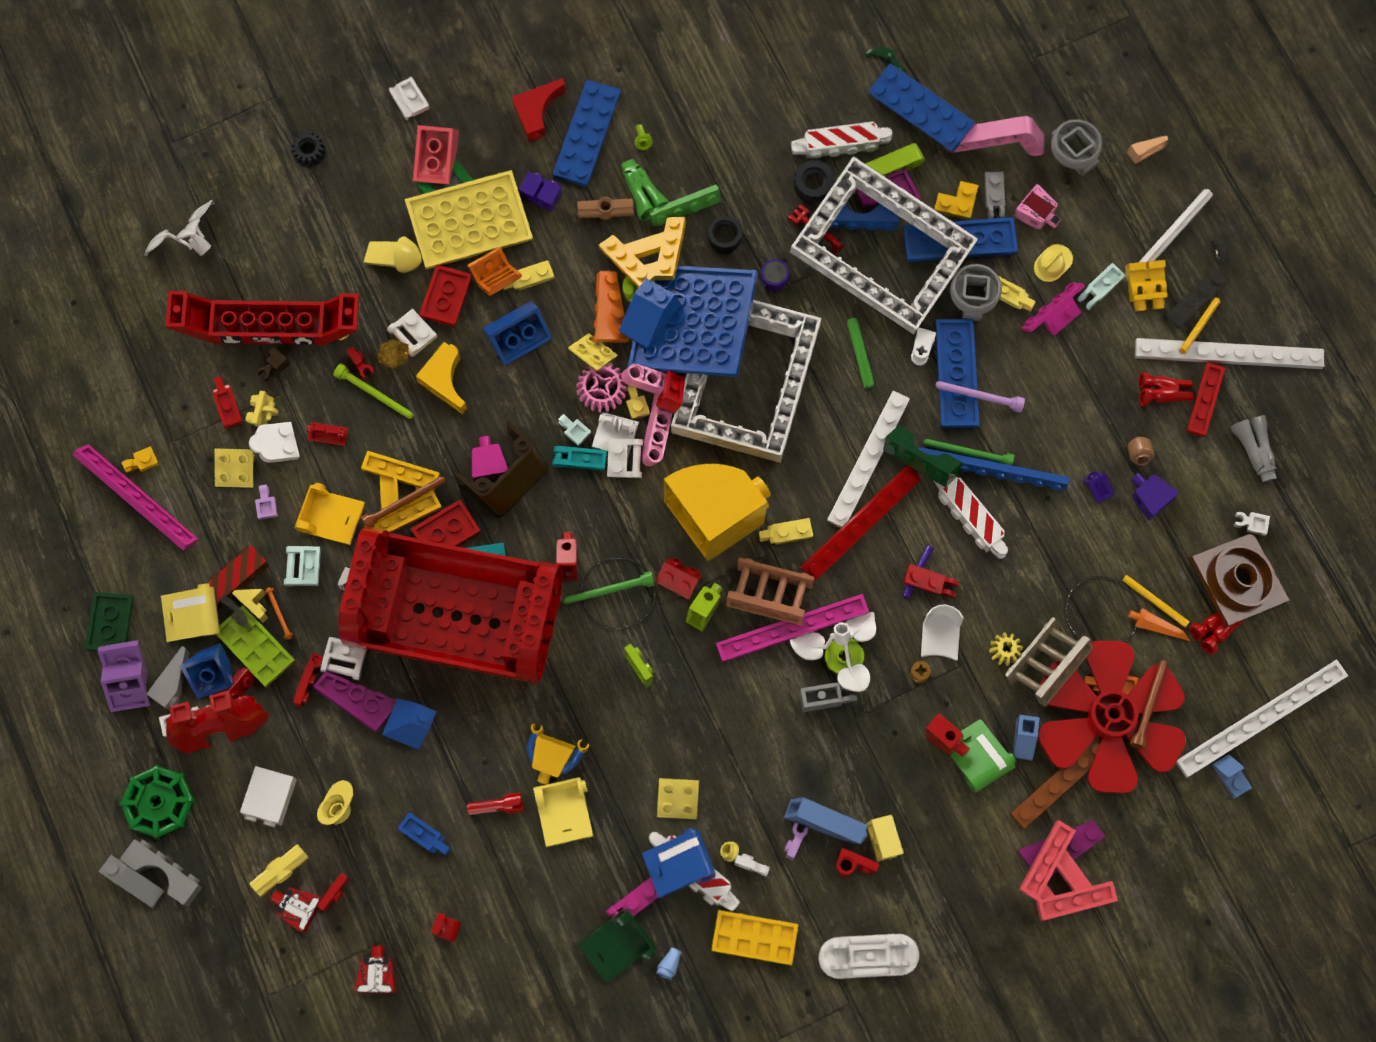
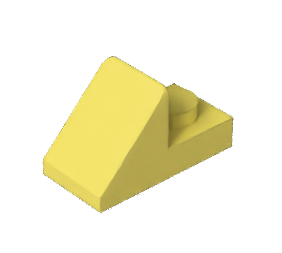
M263 589L235 590L232 593L262 623L268 619L265 614L267 610L259 603L265 596Z

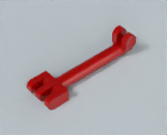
M799 205L797 207L798 210L795 209L792 212L793 215L790 214L787 217L796 226L801 222L806 225L810 220L807 217L809 210ZM828 232L822 237L832 245L831 251L835 255L844 248V244Z

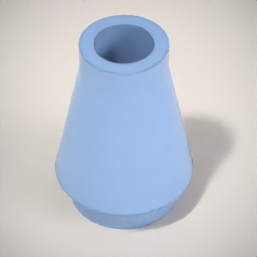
M670 948L669 952L657 966L658 970L656 973L667 980H671L676 975L681 952L675 948Z

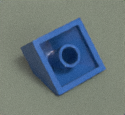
M221 643L200 651L180 666L197 699L228 689L234 684L230 662Z
M397 698L382 735L419 750L437 711L418 703Z

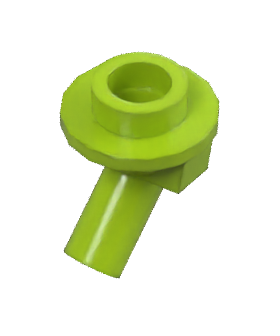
M642 124L635 126L638 136L635 138V146L640 150L649 149L653 143L650 134H645Z

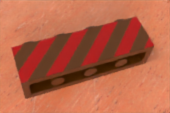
M252 545L243 548L239 552L238 557L228 561L224 565L223 570L209 578L208 583L210 587H214L217 612L235 597L232 594L235 590H243L269 567L267 561Z

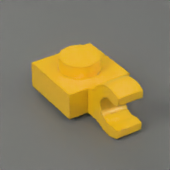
M151 446L133 453L135 459L121 462L126 473L137 468L144 472L159 465Z

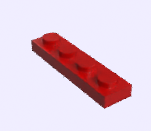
M1209 362L1206 363L1186 432L1201 437L1206 436L1224 375V367Z

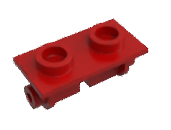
M311 422L307 426V432H309L307 440L345 446L348 428Z
M243 667L238 669L232 677L234 684L219 693L229 691L231 699L235 700L241 697L257 678L248 669Z

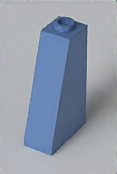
M804 797L791 799L784 816L787 820L854 845L861 844L867 835L866 824Z

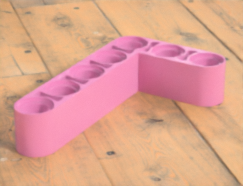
M1029 116L975 124L954 152L1020 142L1029 155L1039 156L1044 153V134L1033 118Z
M632 364L622 372L623 382L627 385L655 393L641 453L642 463L651 467L663 458L673 414L656 407L658 396L664 387L666 373L639 364ZM630 371L635 374V378L631 376ZM647 377L652 379L653 384L648 381ZM657 417L662 420V424L657 421ZM653 435L658 437V442L654 440ZM649 453L654 455L655 460L650 458Z

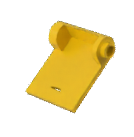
M320 483L310 485L294 528L305 534L351 545L365 502L329 493L325 489L326 486Z

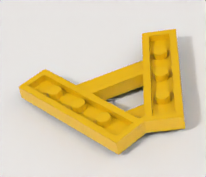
M667 217L664 232L624 245L612 235L599 244V248L638 288L645 278L652 282L656 280H675L686 219L685 217ZM660 252L656 262L644 265L638 260L639 258Z
M367 451L361 467L363 471L380 476L381 510L399 500L398 481L415 486L417 490L440 477L439 472ZM435 489L381 518L373 528L393 533L442 509L434 493Z

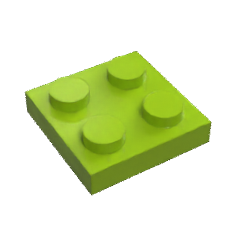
M631 644L624 647L626 659L645 688H648L653 684L654 672L648 663H643V655L637 647L633 648Z

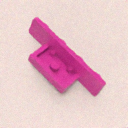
M1075 282L1069 284L1063 293L1053 297L1050 304L1040 308L1037 315L1027 319L1026 324L1021 327L1022 330L1032 332L1040 324L1044 323L1049 333L1056 335L1082 313L1072 297L1085 287L1084 284Z

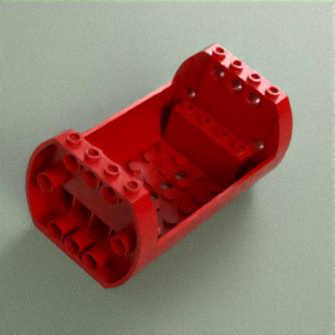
M364 527L358 535L339 609L338 630L340 641L345 646L539 684L544 675L560 605L563 569L559 564L543 561L538 563L392 534L387 530ZM423 605L425 607L424 612L421 614L415 613V606ZM437 608L444 611L443 615L439 618L433 616V611ZM460 612L462 619L460 621H453L452 615ZM472 617H481V623L479 625L471 624ZM498 620L500 621V627L492 629L490 622Z

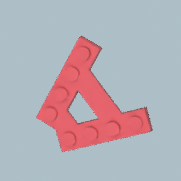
M1056 820L1019 888V891L1036 901L1041 921L1118 901L1113 881L1092 886L1066 851L1076 830L1060 820ZM1055 868L1072 889L1071 892L1054 895L1048 887L1047 883Z

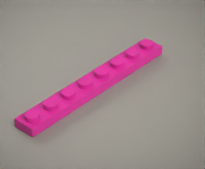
M89 444L75 450L73 456L183 551L196 545L198 538Z
M863 594L804 613L802 626L780 621L717 642L716 647L723 663L868 614L869 610Z

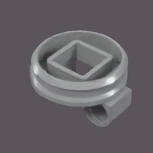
M1077 119L1069 120L1062 123L1051 133L1052 153L1059 163L1068 168L1075 169L1081 176H1084L1098 166L1100 161L1097 158L1102 149V137L1097 128L1091 123ZM1076 134L1088 146L1078 154L1068 145L1069 142L1075 139Z
M970 264L959 269L954 275L950 286L952 301L962 310V319H973V321L980 322L982 314L989 312L997 305L1002 292V285L998 275L991 268L981 264ZM986 283L985 297L966 295V285L984 287Z

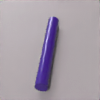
M926 545L917 564L918 567H925L933 547ZM907 585L902 596L909 599L914 587Z

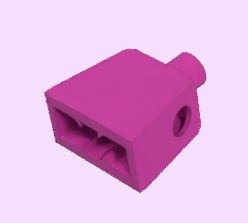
M489 436L480 437V447L472 449L473 482L482 477L489 480L499 479L508 470L499 444L491 445Z

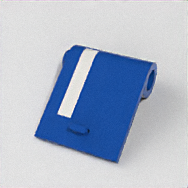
M694 828L687 829L683 832V835L642 853L658 898H662L694 882L703 883L716 876L699 830H694Z

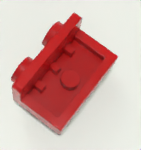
M668 558L664 562L655 582L689 600L702 575L699 574L697 569L682 565L680 560Z

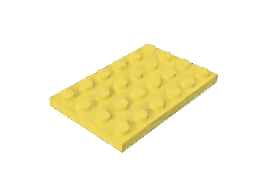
M512 170L405 199L426 270L434 268L436 265L441 266L488 253L498 247L503 249L533 240Z

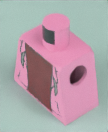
M1038 184L1016 208L1014 213L1015 218L1039 230L1045 223L1056 228L1061 221L1054 214L1058 206L1057 203Z

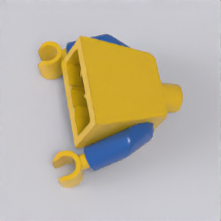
M535 723L531 725L532 734L529 737L526 749L529 761L532 763V768L540 771L537 779L540 783L549 784L551 775L559 777L561 774H567L577 766L583 753L588 750L589 743L585 748L580 747L582 739L578 741L577 749H575L576 746L544 735L542 725L538 731L534 730Z

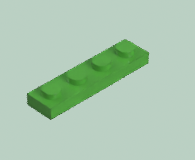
M713 185L648 210L653 228L665 224L667 217H683L721 202L719 188L717 185Z

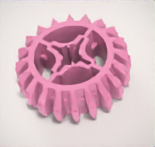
M610 364L609 367L605 365L596 371L589 365V372L583 370V376L578 377L580 382L577 383V395H580V401H585V407L591 405L592 411L597 407L599 413H601L602 408L609 412L610 406L615 410L616 404L621 405V399L626 398L625 392L628 390L625 386L626 383L622 380V373H619L620 369L615 368L613 370V365ZM594 379L595 384L587 391L588 383ZM599 384H600V386H601V385H603V387L605 386V390H604V389H601V388L599 389ZM617 384V390L611 396L609 390L613 388V385Z

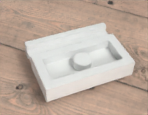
M412 77L397 84L394 88H389L391 96L406 120L411 116L414 117L430 109Z

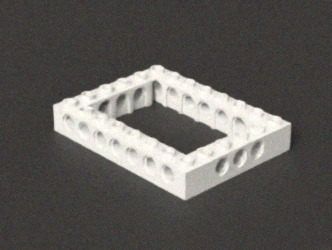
M853 157L791 246L790 253L914 334L978 238ZM856 188L948 248L943 259L926 281L920 293L915 297L911 306L905 303L903 298L899 299L890 293L888 288L884 289L875 283L871 277L868 278L857 271L856 267L853 268L842 261L841 257H836L828 252L826 247L818 245Z
M753 300L749 326L796 338L788 371L785 374L784 385L780 391L779 402L775 409L774 419L770 426L768 440H766V435L761 431L757 430L755 432L744 429L740 425L737 427L726 424L721 420L718 422L707 419L703 415L696 416L708 375L701 374L686 375L683 402L674 414L671 433L781 463L819 332L821 318Z

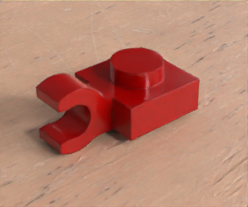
M353 346L346 350L349 358L360 372L362 379H367L364 374L367 370L371 371L373 375L375 374L371 365L363 363L365 358L360 351L356 352Z

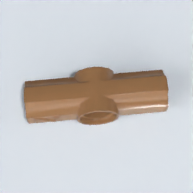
M603 197L595 201H578V218L600 217L603 220H608L616 216H634L633 199L611 200L608 197ZM603 207L610 208L608 210H602Z

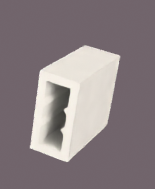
M255 766L240 813L245 815L244 819L256 822L259 819L264 821V825L275 827L276 824L282 826L297 780L292 776Z

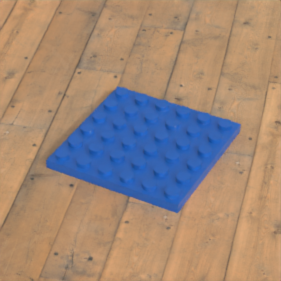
M677 266L675 280H656L654 283L675 294L681 305L649 349L633 340L628 367L632 364H639L660 372H667L669 370L674 373L738 377L757 283V270Z

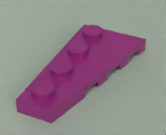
M326 671L313 686L316 691L375 733L378 732L390 717L397 700L386 697L385 694L380 692L376 693L366 689L362 685L351 683L347 679Z
M1094 821L1072 828L1076 832L1066 851L1074 860L1102 840L1105 835ZM1046 839L1017 850L1029 868H1031ZM1055 868V870H1054L1052 876H1053L1055 873L1058 872V870H1057L1056 868Z

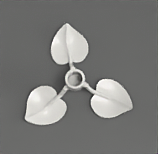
M211 200L199 207L190 217L186 228L181 230L177 236L169 233L167 229L156 235L149 243L145 256L147 257L151 250L168 237L188 246L190 249L193 248L200 256L206 253L211 245L204 239L198 224L200 217L203 216L214 202ZM190 236L191 238L188 240L190 244L182 240V238Z
M874 612L848 620L845 623L836 624L834 633L830 634L826 644L824 637L814 632L790 639V644L795 653L806 660L820 659L823 656V649H827L833 639L838 645H844L848 668L839 671L837 676L838 683L842 688L849 691H865L870 683V673L862 664L851 666L848 642L853 637L858 642H865L875 636L876 623Z

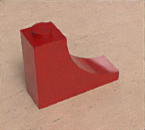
M563 79L512 97L513 107L528 142L537 141L546 136L543 125L544 114L548 106L557 97L566 93Z

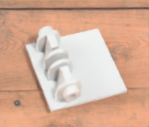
M602 412V415L599 417V425L592 447L608 451L609 438L634 439L639 422ZM628 446V456L631 450V446Z

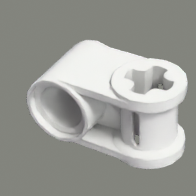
M918 327L911 354V360L915 365L921 366L927 362L936 332Z

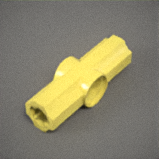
M297 844L282 857H278L269 863L266 870L249 884L262 897L275 885L286 881L292 875V871L309 857Z

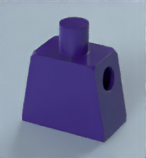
M1140 473L1131 479V482L1137 487L1132 494V498L1149 521L1179 494L1176 489L1155 474L1148 480Z

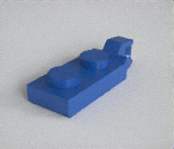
M410 812L397 828L429 852L435 854L438 850L447 856L451 851L443 843L445 838L439 832Z

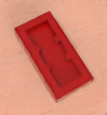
M343 873L340 874L317 904V907L327 912L333 902H338L343 896L344 892L342 890L351 879Z

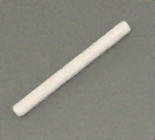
M1204 189L1139 262L1155 261L1212 198L1213 193L1209 189Z

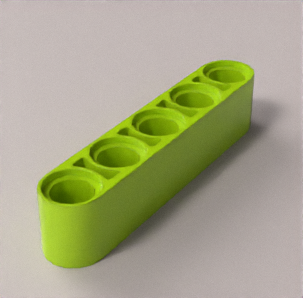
M914 143L868 162L866 165L885 177L904 168L908 171L918 167L925 161V158L918 145Z

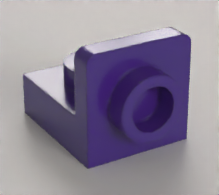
M1095 471L1088 474L1087 478L1082 480L1083 484L1088 485L1096 503L1114 495L1108 478L1104 473Z

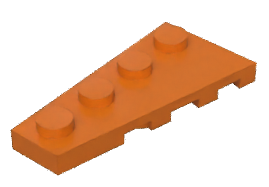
M599 271L596 278L597 303L595 304L596 319L594 320L595 335L593 336V342L626 343L629 341V338L619 332L625 315L617 272Z

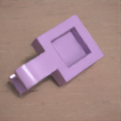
M267 485L259 486L261 499L255 500L258 519L278 517L275 497H270L269 487Z
M795 823L792 829L794 840H789L784 850L788 852L786 858L792 861L802 839L808 832L807 827L803 833L797 832L798 823Z

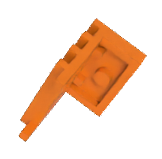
M500 247L467 265L478 287L489 296L522 278L521 273L509 264Z

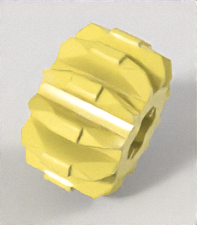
M1006 633L1002 634V638L996 635V641H991L990 643L993 648H990L989 653L994 654L992 660L1000 659L998 661L999 665L1003 661H1005L1006 666L1010 665V661L1014 664L1017 658L1022 655L1019 651L1023 649V646L1017 645L1020 639L1014 641V634H1011L1009 638ZM1003 647H1008L1010 649L1009 652H1004L1002 650Z

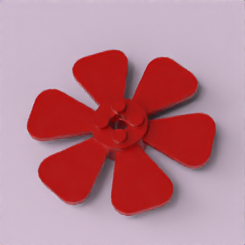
M1122 641L1092 642L1094 649L1086 657V660L1100 694L1096 696L1079 673L1075 671L1047 704L1052 707L1086 712L1087 718L1047 722L1040 727L1038 740L1051 763L1058 768L1066 769L1077 761L1094 738L1098 736L1101 738V742L1088 773L1089 785L1092 789L1101 793H1129L1137 786L1138 777L1122 738L1126 736L1130 741L1131 737L1137 733L1141 722L1138 720V714L1144 713L1159 664L1150 667L1129 694L1122 692L1134 661V650L1129 644ZM1056 661L1049 668L1054 670L1061 662ZM1166 667L1152 713L1177 710L1184 702L1183 690L1168 667ZM1045 675L1043 677L1042 681L1040 682V685L1044 684V682L1048 679V676ZM1109 711L1115 712L1117 718L1112 719L1109 716ZM1149 722L1145 733L1147 740L1145 749L1136 748V750L1154 771L1164 773L1171 770L1185 747L1186 737L1179 728Z

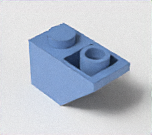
M1019 715L1016 719L1013 746L1014 758L1033 760L1040 717Z

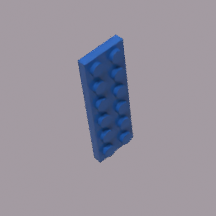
M891 63L868 91L869 95L952 153L975 125L972 119Z
M586 80L554 168L553 178L588 187L617 106L621 89Z
M1013 217L953 222L978 238L966 258L1017 254L1018 252ZM913 225L903 226L907 262L943 259L948 248Z
M973 319L936 320L938 381L977 390ZM939 389L941 428H979L978 398Z

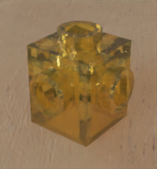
M394 339L381 344L379 348V363L385 364L388 368H397L399 365L407 363L409 344Z

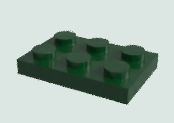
M93 593L85 650L98 651L100 646L127 642L134 601L133 595Z

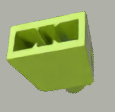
M712 583L710 588L706 586L702 588L689 608L686 623L703 632L719 605L721 586Z

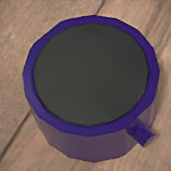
M776 259L766 262L761 271L763 287L770 291L783 289L788 283L789 270L787 264Z

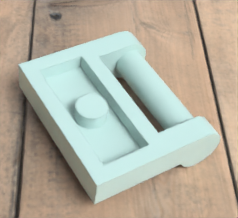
M315 546L286 547V554L288 556L284 586H319L321 548ZM296 554H300L299 578H294Z

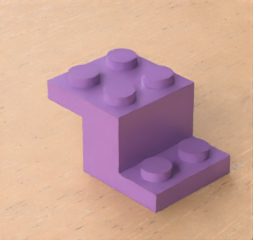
M138 640L98 647V654L103 666L101 684L110 712L150 706V697L146 695L148 692L146 688L148 671Z

